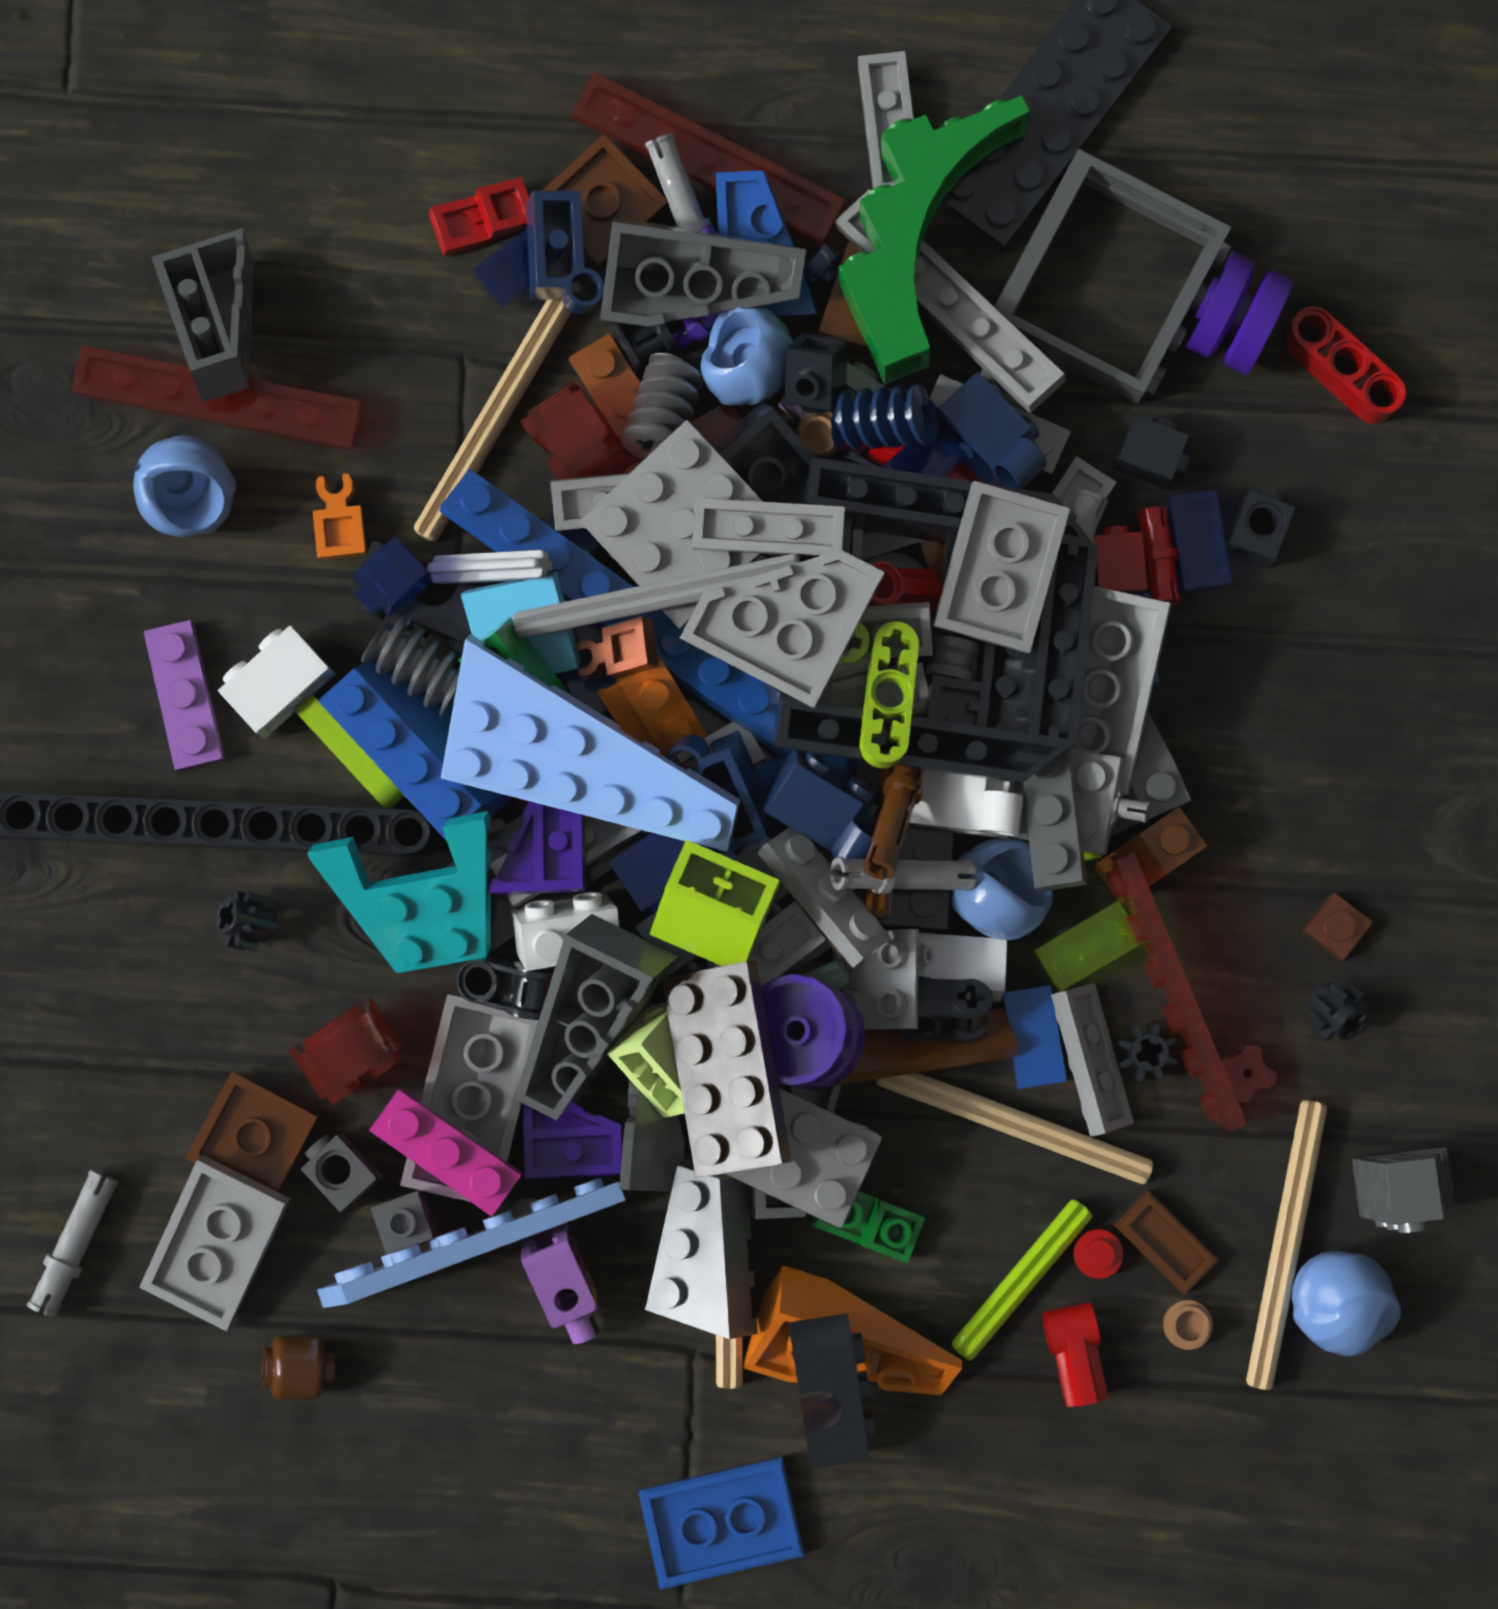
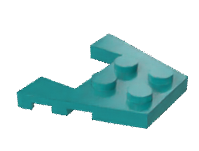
M489 811L449 818L444 823L442 828L456 865L453 867L370 882L353 837L313 844L307 854L310 861L396 973L486 958L491 949V894L488 893V870L491 867V850H488V832L491 829Z

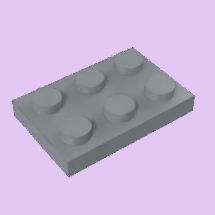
M972 482L932 627L1023 653H1030L1070 508L981 482Z
M779 1088L792 1162L724 1174L833 1226L841 1228L882 1137Z
M202 1155L197 1159L139 1288L227 1331L238 1314L290 1198Z

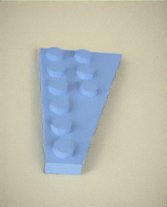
M472 634L465 639L441 773L442 779L683 841L689 840L698 845L728 851L731 846L738 814L739 798L690 768L685 770L660 755V750L646 741L643 743L637 741L621 731V726L555 685L550 687L524 671V666L511 658L507 660L486 648V643Z
M600 1177L573 1187L576 1194L575 1197L559 1202L557 1195L554 1194L529 1203L531 1212L513 1218L510 1210L483 1220L485 1229L467 1235L465 1227L427 1240L430 1248L421 1252L419 1245H415L382 1256L383 1266L373 1269L372 1263L369 1262L334 1274L336 1283L317 1289L322 1306L326 1308L349 1304L625 1201L623 1192L619 1189L620 1183L616 1182L604 1186Z

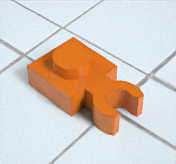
M348 473L342 475L343 489L337 494L328 492V485L324 476L318 477L316 481L317 493L326 503V509L313 511L317 558L320 561L360 557L367 554L363 509L360 505H348L355 492L354 482Z

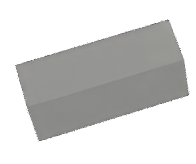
M1094 586L1078 741L1072 745V749L1124 758L1120 785L1122 794L1129 795L1172 603Z
M447 994L421 1102L507 1162L521 1107V1102L514 1098L539 1020L515 1017L505 1011L471 1003L462 997ZM409 1158L406 1159L400 1186L470 1202Z

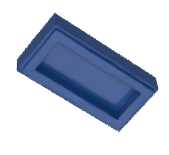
M1051 985L1005 992L1002 996L1005 1014L1019 1045L1016 1057H1012L1017 1089L1067 1081L1055 1008L1051 997Z

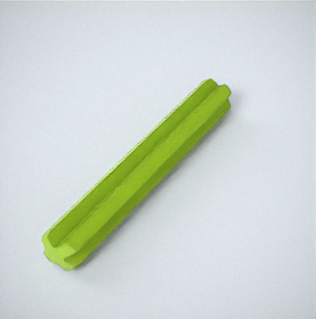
M1073 1199L1064 1207L953 1339L952 1347L962 1357L971 1361L978 1355L1092 1219V1213L1083 1204Z

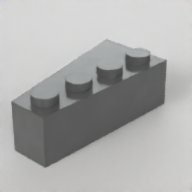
M593 914L589 915L565 934L514 1099L557 1121L583 1097L610 1056L607 1053L610 1048L633 1024L678 956Z

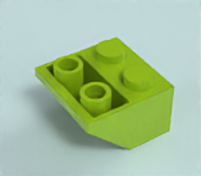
M686 840L666 884L650 935L720 966L748 961L782 882Z

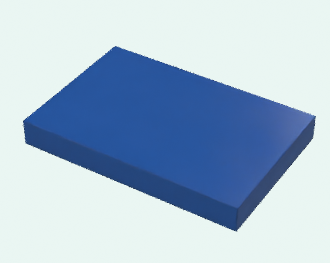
M782 1456L645 1487L638 1491L660 1589L804 1556Z

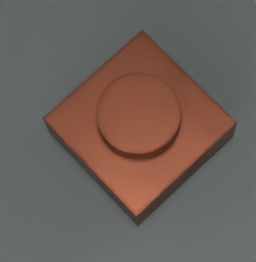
M1334 892L1330 893L1302 929V932L1337 960L1342 961L1373 922Z

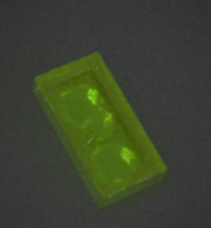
M1116 901L1035 949L1034 952L1057 991L1061 992L1142 944L1143 940L1120 902Z

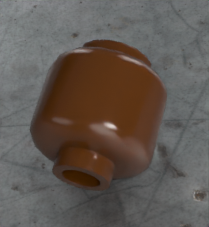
M278 1336L273 1341L271 1348H264L262 1387L270 1388L272 1396L277 1400L317 1399L323 1391L324 1383H333L334 1353H325L324 1343L319 1336Z

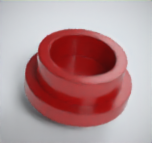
M1089 1230L1078 1238L1074 1246L1073 1254L1077 1267L1082 1273L1091 1278L1103 1279L1113 1275L1119 1269L1123 1260L1121 1243L1116 1236L1106 1230Z

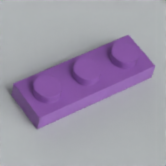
M188 620L144 631L174 769L181 772L225 761L194 623Z

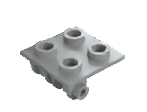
M919 929L885 930L891 939L854 968L843 956L839 958L833 950V961L842 960L850 975L849 984L839 989L851 996L863 1016L865 1030L918 1029V971L924 970L934 960L933 949L919 941Z

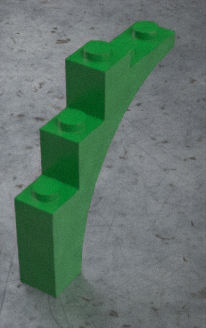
M1022 95L1008 101L1007 99L995 100L988 104L981 112L966 118L961 116L953 117L942 123L934 131L927 116L923 115L913 120L911 118L898 120L890 125L886 131L882 132L881 155L895 185L884 184L877 186L869 191L866 197L860 199V221L875 252H858L850 256L843 265H840L839 288L884 385L929 367L930 346L918 314L914 283L916 261L926 229L943 199L967 171L994 150L1027 134L1030 111Z

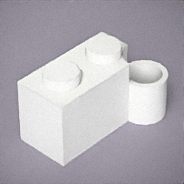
M925 770L921 783L923 786L922 799L915 805L912 811L909 826L919 829L951 831L954 833L1008 839V836H1019L1024 796L1014 793L1015 783Z

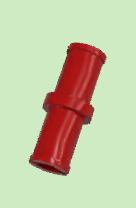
M1150 507L1137 512V517L1143 534L1150 598L1169 602L1172 605L1181 602V596H1179L1174 562L1179 557L1178 550L1172 547L1168 508Z

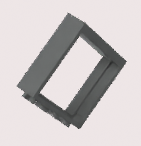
M1078 149L994 308L1047 358L1138 404L1145 391L1154 395L1167 370L1159 366L1166 350L1175 354L1188 331V327L1182 325L1181 322L1188 309L1197 313L1204 300L1209 286L1202 282L1209 268L1219 271L1231 248L1230 245L1224 243L1231 227ZM1083 185L1204 246L1136 377L1014 315Z

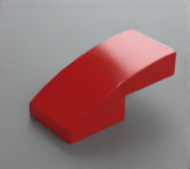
M522 177L477 188L475 196L430 207L428 215L443 257L486 245L527 228L526 204L529 195Z

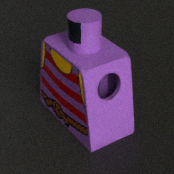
M568 1222L523 1238L521 1262L550 1326L555 1328L565 1324L573 1344H580L597 1336L600 1330L592 1312L598 1309L597 1292ZM562 1289L574 1290L571 1294H562L559 1291Z

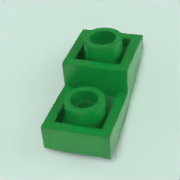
M858 1191L841 1228L833 1226L813 1216L810 1225L908 1263L925 1217Z

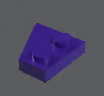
M529 801L523 813L522 825L514 832L506 849L508 854L497 877H493L490 882L489 893L496 896L586 891L585 815Z
M523 1104L526 1181L621 1175L623 1152L621 1124L601 1115L592 1114L575 1104L557 1121Z

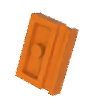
M657 654L658 667L616 679L617 683L606 690L602 688L597 692L616 723L621 726V731L641 743L646 741L659 749L660 755L666 757L675 741L681 736L693 734L704 739L708 735Z

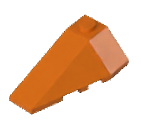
M786 1266L781 1267L764 1293L757 1314L758 1334L750 1336L743 1358V1369L783 1381L798 1383L788 1323L848 1313L851 1334L861 1332L866 1362L856 1364L857 1372L866 1370L868 1381L878 1382V1386L882 1390L942 1395L962 1369L961 1359L830 1280Z

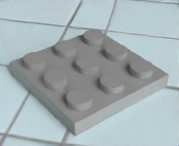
M686 420L593 507L580 522L639 586L754 562L759 554L693 550L695 498L763 501L690 422ZM698 602L662 609V611L679 629H682L688 623Z

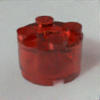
M576 379L527 412L529 416L521 420L522 425L536 445L540 444L547 454L550 452L553 454L546 461L559 480L604 476L629 460L613 430L596 405L588 402L585 397L586 391Z
M372 997L365 999L361 1003L365 1010L363 1013H361L356 1005L312 1033L311 1037L303 1041L307 1048L306 1050L303 1049L300 1043L288 1050L320 1100L327 1097L332 1105L357 1089V1086L361 1084L358 1080L359 1076L369 1070L375 1078L398 1063V1060L402 1057L398 1050L403 1044Z

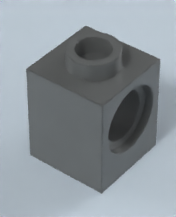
M327 1134L320 1138L306 1151L305 1155L310 1160L301 1168L339 1212L348 1210L383 1177L345 1134L336 1135L333 1139ZM335 1155L346 1158L351 1167L350 1176L344 1183L333 1181L327 1172L328 1162Z
M418 1190L370 1208L386 1255L440 1235L425 1191Z

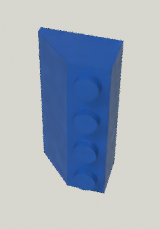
M379 657L368 664L364 663L353 668L318 700L445 840L446 837L442 827L447 819L489 811L492 818L513 798L512 796L441 778L453 705L440 718L443 702H440L431 709L424 706L426 690L415 698L408 695L411 679L400 686H395L392 683L395 668L384 675L376 672Z

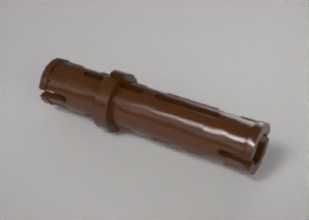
M895 765L892 775L885 780L883 786V793L885 795L883 807L878 817L870 849L863 864L864 871L871 877L886 880V877L891 879L895 875L899 854L903 847L912 811L915 805L922 799L923 786L921 783L924 769Z

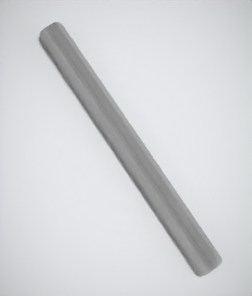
M789 554L523 610L513 614L514 630L517 637L528 638L696 603L704 592L748 580L751 577L788 565H794L801 561L798 555Z

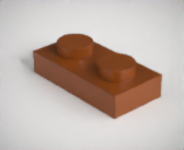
M608 333L570 356L569 361L618 441H620L622 432L626 428L629 413L632 412L634 399L638 396L637 392L640 382Z

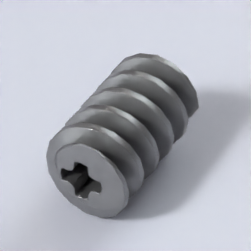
M669 353L651 354L649 365L646 366L643 375L644 380L640 383L637 392L638 396L634 399L632 412L629 413L626 428L623 430L620 438L622 445L631 454L640 459H646L686 420H691L694 413L692 406L697 404L700 396L698 390L702 389L705 382L700 371L679 357Z
M403 617L393 625L387 622L372 639L361 661L368 664L379 657L376 665V672L378 674L384 675L395 668L392 683L395 686H400L411 679L408 695L415 698L426 690L424 706L431 709L440 702H443L439 716L440 718L443 717L455 700L460 667L457 670L452 668L456 653L451 651L442 658H438L436 655L440 642L437 639L425 647L421 646L424 630L421 628L409 636L404 634L408 623L406 617Z

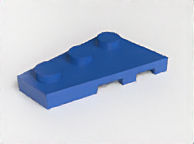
M765 170L716 173L719 234L794 247ZM804 271L798 299L761 305L771 310L776 316L819 314Z

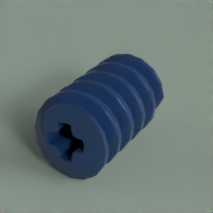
M913 384L909 391L905 386L901 385L895 386L892 392L888 387H878L874 393L870 388H861L857 394L852 389H844L839 395L837 406L831 418V436L834 446L843 451H847L850 448L864 450L867 447L881 449L884 446L899 448L901 445L906 447H916L919 444L932 446L940 434L939 412L935 403L928 397L926 389L920 384Z

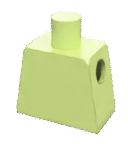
M666 1002L647 1008L616 1041L607 1054L664 1118L685 1114L667 1007Z

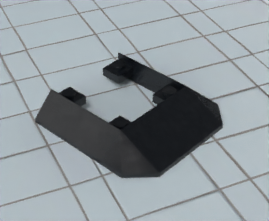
M812 457L802 504L845 507L843 551L846 553L849 550L851 529L945 543L940 583L944 585L972 481ZM991 485L1064 506L1055 494ZM1070 513L1067 518L1030 653H1023L980 640L975 681L932 675L929 679L925 718L911 717L909 745L903 757L895 764L896 766L1022 784L1078 741L1098 548ZM799 556L801 562L815 558ZM833 676L816 708L779 690L778 706L775 709V748L866 761L860 751L863 709L830 704ZM873 715V719H874V720L880 719V718L876 717L875 715ZM900 718L883 719V728L877 739L871 740L872 743L880 746L881 754L887 755L892 747L897 746L896 743L889 741L888 733L892 721L896 720L901 723Z

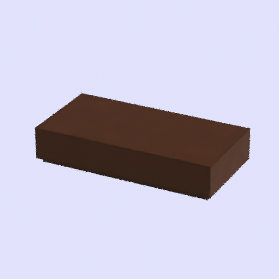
M1148 1190L1113 1224L1184 1295L1219 1261Z

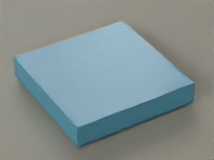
M557 571L547 573L544 579L507 581L465 590L461 594L471 633L478 639H482L511 617L513 620V614L516 612L565 602ZM572 628L527 638L554 673L578 669L582 665L579 652L575 650L576 641Z

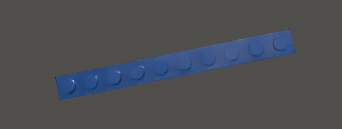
M470 468L440 506L442 514L495 552L544 550L547 552L549 561L552 562V571L550 572L557 571L565 602L633 588L631 584ZM662 610L595 623L599 627L604 628L640 616L653 619L657 654L674 681L731 722H735L752 733L756 740L780 757L788 756L792 750L775 748V709L778 706L777 692L779 691L771 685L680 639L686 625L679 629ZM848 759V777L860 760Z

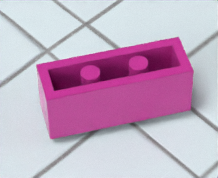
M402 1088L397 1090L369 1130L490 1216L494 1215L521 1176V1171Z

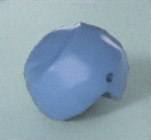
M761 305L744 309L738 306L734 310L723 311L719 314L711 330L709 346L702 355L700 368L707 388L721 404L738 406L757 405L771 399L783 388L786 374V348L793 342L786 324L776 317L771 310Z
M180 435L156 442L144 452L135 470L133 488L138 510L150 526L163 534L175 537H192L215 532L228 518L236 491V480L222 454L209 441L192 435Z
M1015 838L990 839L974 846L970 851L959 856L958 860L970 859L973 861L977 874H958V876L976 879V883L971 891L950 890L949 901L955 912L972 927L991 938L1015 940L1030 934L1042 923L1051 908L1053 894L1052 890L1038 892L1034 889L1029 843Z
M1343 1251L1320 1253L1309 1259L1301 1267L1292 1287L1294 1321L1306 1336L1324 1351L1342 1356L1363 1354L1390 1334L1400 1319L1401 1307L1390 1277L1378 1262L1362 1254Z

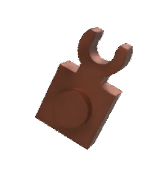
M643 616L602 628V643L585 639L575 645V650L578 652L592 653L590 665L578 669V675L586 678L599 679L607 673V676L619 679L658 667L653 619Z

